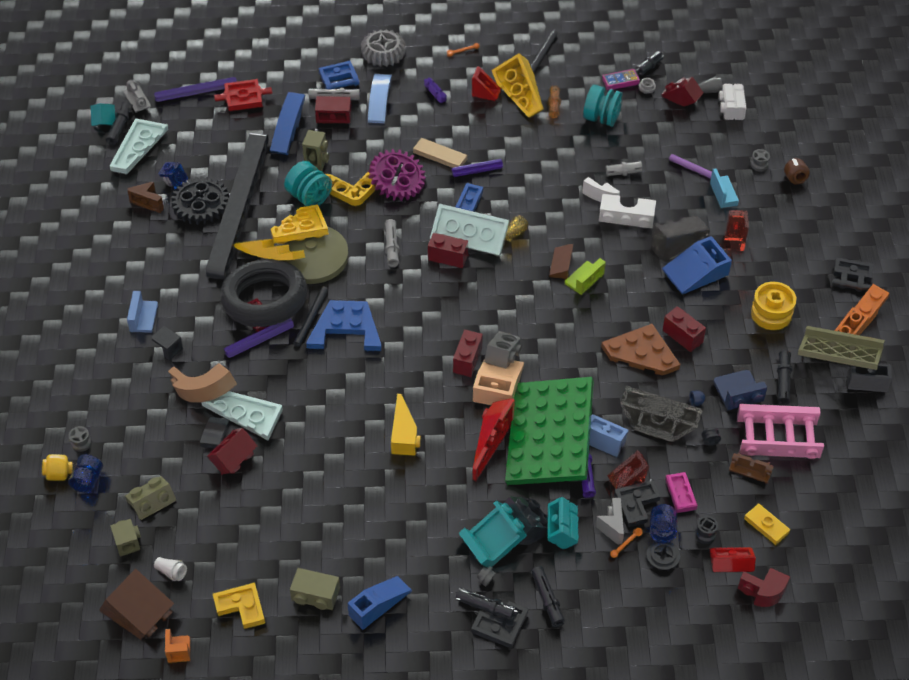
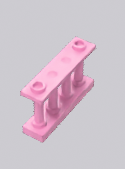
M739 404L737 422H745L746 440H742L739 453L748 456L821 458L824 443H815L813 425L818 423L820 407ZM753 423H765L767 441L754 440ZM773 424H785L787 442L775 441ZM793 424L805 425L807 443L795 442Z

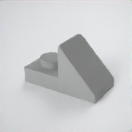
M612 498V504L608 506L607 510L608 516H597L596 528L615 543L621 545L624 536L621 498Z

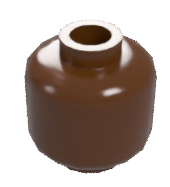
M794 158L786 163L784 174L791 183L801 184L809 178L810 170L803 160Z

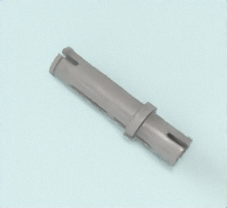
M345 88L309 89L308 98L311 100L316 99V96L351 97V100H360V90H348Z
M389 219L385 223V253L387 254L388 266L396 267L399 264L398 253L400 251L397 245L396 221Z

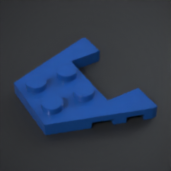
M330 300L306 343L309 349H324L326 333L365 335L364 350L381 351L382 349L367 301Z

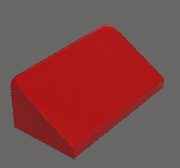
M751 547L710 548L713 572L755 571L756 557Z

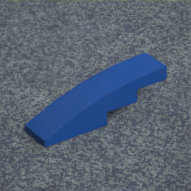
M288 92L274 132L270 148L271 153L288 155L296 127L298 128L305 94Z

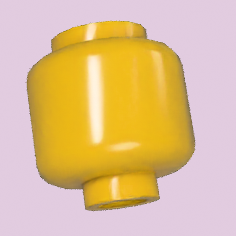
M50 454L46 459L42 460V476H45L49 481H64L67 479L68 474H72V462H68L66 455Z

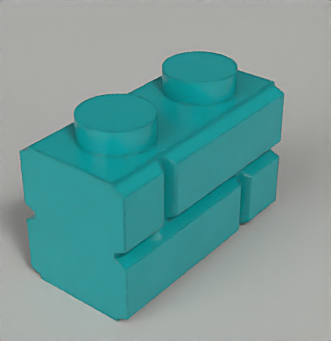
M563 497L548 504V541L562 549H566L578 543L579 518L577 516L578 506L572 502L569 503Z

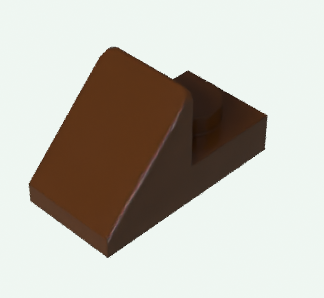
M154 182L128 188L127 192L130 203L158 213L163 211L162 196L156 194Z

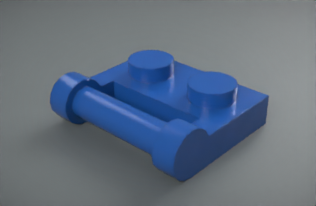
M351 61L319 68V74L325 89L360 85L359 78ZM350 77H351V79H347V80H342V81L330 83V82H333V81H337V80L346 79V78H350Z

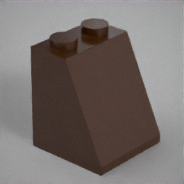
M135 568L104 601L99 610L142 640L145 635L150 637L157 630L158 627L155 624L160 619L164 622L172 613L170 608L174 603Z

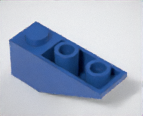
M398 576L365 589L348 602L349 617L364 630L408 595L412 589Z

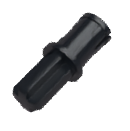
M657 52L652 57L645 58L643 63L636 66L637 74L642 76L650 69H654L655 65L664 59L662 52Z

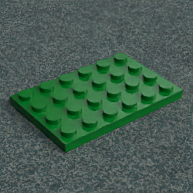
M592 377L518 383L514 396V419L511 421L505 477L507 485L587 480L594 385Z

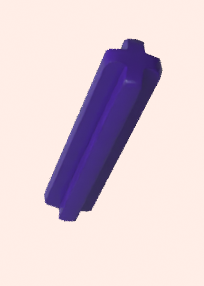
M502 159L453 167L452 175L457 177L503 168Z

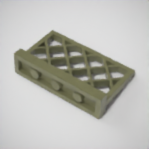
M807 326L798 355L877 370L882 358L885 340Z

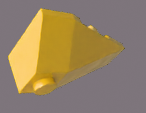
M518 53L491 70L497 85L505 91L527 117L530 118L544 110L534 73L528 59Z

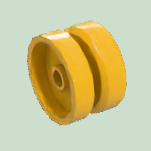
M766 282L760 285L755 291L751 309L753 321L760 327L768 330H779L788 326L792 321L797 297L794 291L789 286L780 282Z

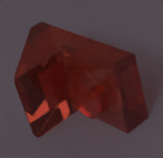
M636 451L607 476L615 489L630 486L635 481L645 482L650 466L640 451Z

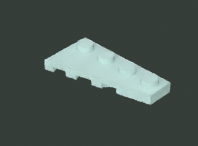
M135 118L110 164V170L128 174L169 130L168 125Z
M230 391L216 399L201 402L205 408L266 440H269L283 411V407L280 404Z

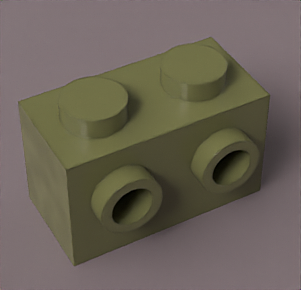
M308 130L302 144L304 161H309L319 171H322L325 163H328L329 153H327L328 140H326L324 132Z
M298 568L290 588L291 600L301 605L309 604L319 609L333 610L340 590L339 577Z

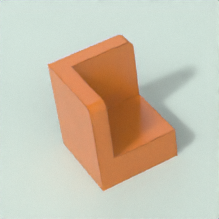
M170 629L165 630V654L168 663L190 661V636L172 637Z

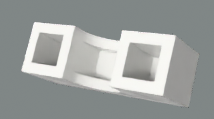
M602 194L599 222L652 228L656 200L638 198L637 205L628 208L621 205L620 196Z

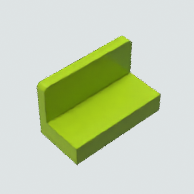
M601 258L594 264L586 261L565 280V285L582 295L604 275L606 262Z

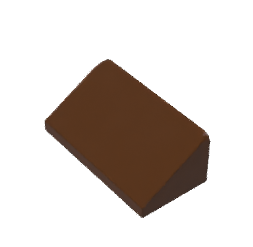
M573 244L554 249L549 277L568 278Z

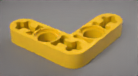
M369 172L354 186L331 174H326L332 180L330 194L350 205H361L375 191L376 184L371 185L372 179H369ZM365 184L370 185L369 188H363L362 186ZM339 188H345V189H346V190L343 191V192L337 191V189H339Z

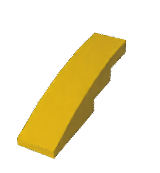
M273 239L234 244V248L265 259L295 260L305 258L304 250L290 252L289 244L274 246Z

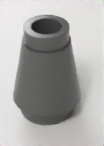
M716 76L698 84L703 94L719 93L723 87L721 78H716Z

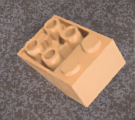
M483 361L473 386V402L491 405L496 401L509 398L514 399L524 362L514 361L505 369Z

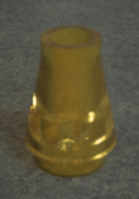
M520 215L513 217L508 226L505 239L511 241L527 230V220Z

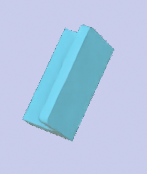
M713 169L710 184L720 207L738 206L739 200L729 177H720L717 169Z

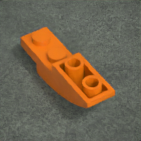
M872 284L855 308H851L834 331L860 335L876 317L878 310L889 297V292Z

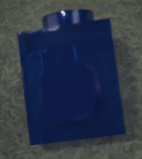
M166 162L158 173L160 177H168L175 190H177V186L182 187V182L186 183L188 180V176L180 162Z

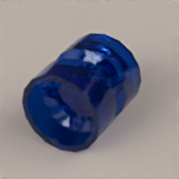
M80 455L75 464V469L68 480V484L76 491L91 493L103 469V463L94 456Z
M661 504L654 507L651 511L650 535L659 543L671 542L677 535L678 515L673 507Z

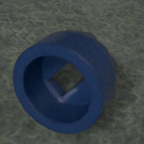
M698 390L690 391L689 399L692 407L700 406L704 403L705 395L703 392Z

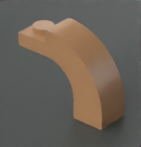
M220 363L204 375L198 377L185 376L175 367L168 371L172 377L170 381L180 398L189 402H206L216 399L237 385L231 372Z

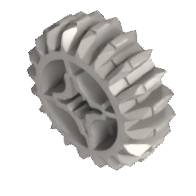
M380 29L378 32L373 31V33H368V36L364 37L361 44V53L364 60H367L368 63H373V66L379 65L381 67L385 65L387 67L389 64L393 66L394 62L399 63V60L403 59L405 43L402 36H399V33H394L393 30L387 31V29L381 31Z

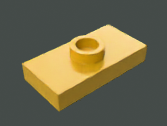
M757 504L744 517L749 524L775 545L790 533V529L760 504Z

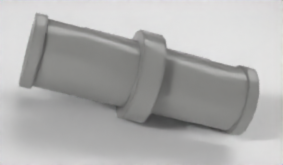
M639 161L606 165L607 177L621 174L627 176L629 173L642 172V163Z

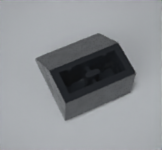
M508 497L504 503H507L513 510L511 515L514 519L518 518L525 526L523 530L527 534L518 544L530 545L548 535V515L543 513L540 509V504L535 499Z

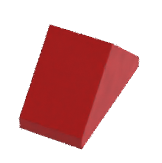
M478 66L472 77V96L492 101L497 100L501 88Z

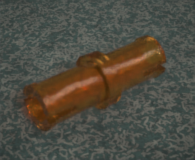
M551 86L548 98L549 116L557 118L560 115V88L558 86Z

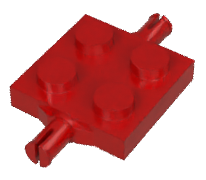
M258 79L224 83V94L214 95L215 102L225 100L229 111L263 107L262 95L272 94V88H261Z

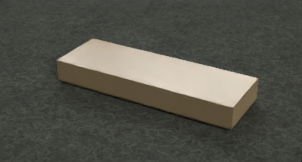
M421 138L413 148V153L452 168L463 166L467 160L466 154Z

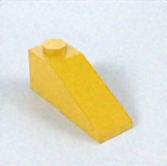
M397 394L391 437V454L415 456L416 448H420L421 436H417V426L402 394Z

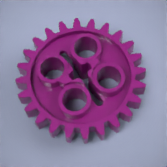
M394 149L391 150V153L385 150L384 154L379 152L378 156H374L373 161H371L368 171L370 173L369 179H372L371 185L376 184L375 190L380 189V195L386 193V198H389L391 195L393 200L396 197H399L401 201L404 196L407 200L410 199V196L415 197L416 193H420L426 179L424 176L425 171L422 170L423 165H418L419 159L413 160L414 155L409 157L407 156V151L402 154L400 149L398 153H395ZM402 164L403 166L398 175L396 183L394 186H392L391 184L397 172V169L399 165Z

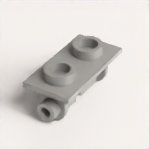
M129 80L126 85L127 89L123 90L128 101L133 105L134 111L138 112L150 108L151 105L140 86H137L135 81Z

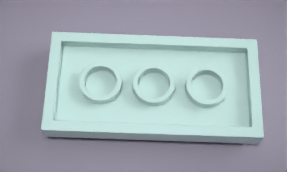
M439 204L430 239L433 233L468 240V249L501 256L510 221Z

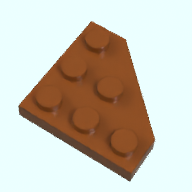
M653 324L603 341L601 345L610 361L617 363L618 361L626 362L631 367L641 370L645 368L655 371V374L662 376L680 369V363Z

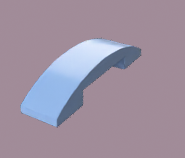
M374 75L370 93L368 123L385 124L386 106L392 75Z

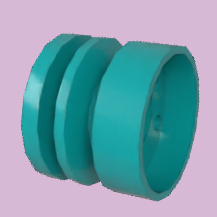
M593 84L586 98L583 118L596 122L600 115V123L605 124L607 121V126L612 127L621 110L622 92L616 91L614 94V90L610 89L605 96V87Z
M302 161L293 166L288 172L284 187L288 193L305 206L317 204L319 206L329 196L332 189V180L309 161Z

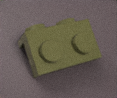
M161 476L150 479L147 484L136 487L125 495L127 502L135 509L140 520L176 501L170 484Z

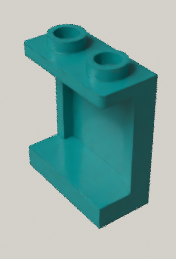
M497 500L493 503L496 508L471 530L464 528L459 532V535L478 561L487 568L494 566L527 536L523 530L525 527L518 518L514 519L511 515L513 510L507 503L502 504Z

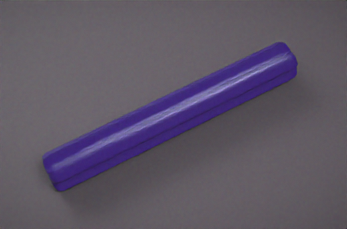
M290 318L282 323L269 326L225 347L224 352L228 358H231L293 328V321Z

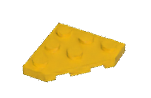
M318 204L300 207L296 210L294 216L289 215L282 220V225L271 228L274 244H284L288 241H302L306 238H320L324 235H329L328 227Z

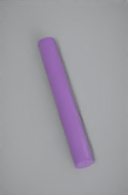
M670 155V161L711 179L712 171L676 155Z

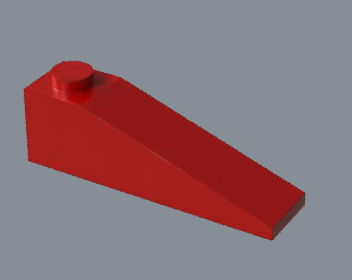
M509 398L493 402L489 409L486 408L484 410L473 464L472 480L476 481L511 428V421L514 419V399Z

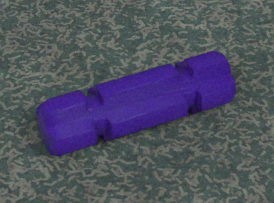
M429 77L424 80V85L440 103L447 100V95L432 78Z

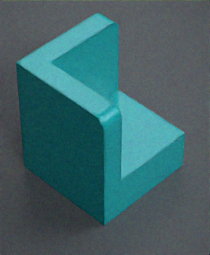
M99 103L90 106L92 126L113 125L115 121V105Z

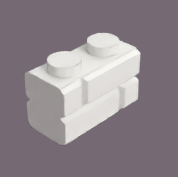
M724 84L722 91H719V101H722L720 103V113L724 114L725 120H743L746 113L743 85Z

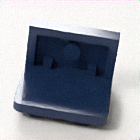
M749 370L714 378V385L727 411L739 408V404L764 402L767 385L764 381L756 383Z

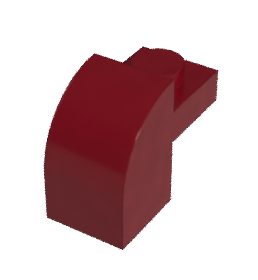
M770 568L763 581L743 572L737 589L746 595L756 597L754 605L770 607L777 604L783 597L790 576Z

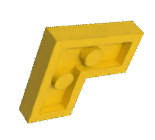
M255 583L213 593L218 616L239 611L244 629L265 624Z

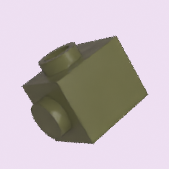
M131 519L122 520L110 525L120 556L140 550L137 538H140L141 535L138 526H133Z

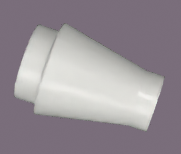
M158 557L154 563V568L172 581L182 580L187 572V566L179 560Z

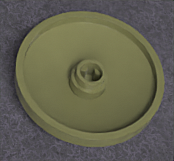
M328 227L329 235H324L320 238L311 237L302 241L293 240L284 244L277 243L276 245L289 244L290 252L304 250L305 258L282 261L298 268L303 274L306 284L322 283L336 277L342 272L348 262L347 242L333 228Z

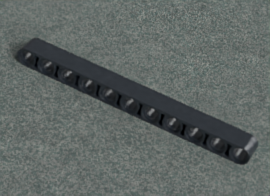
M249 134L207 263V278L225 280L228 276L236 250L234 244L239 241L269 144L268 134Z

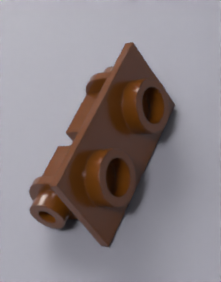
M739 452L738 454H733L729 471L768 483L773 470V466L769 462L766 463L757 459L752 460L751 457L742 455Z

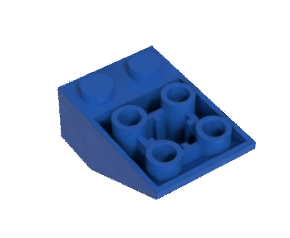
M710 236L695 242L664 266L662 270L683 295L728 276L732 260L714 238Z

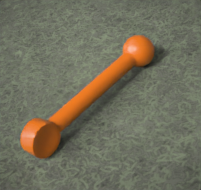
M474 43L472 46L457 49L454 51L448 50L447 56L451 57L455 53L463 52L470 49H478L479 44Z
M635 528L633 534L616 550L610 552L611 557H618V553L636 536L642 535V529Z

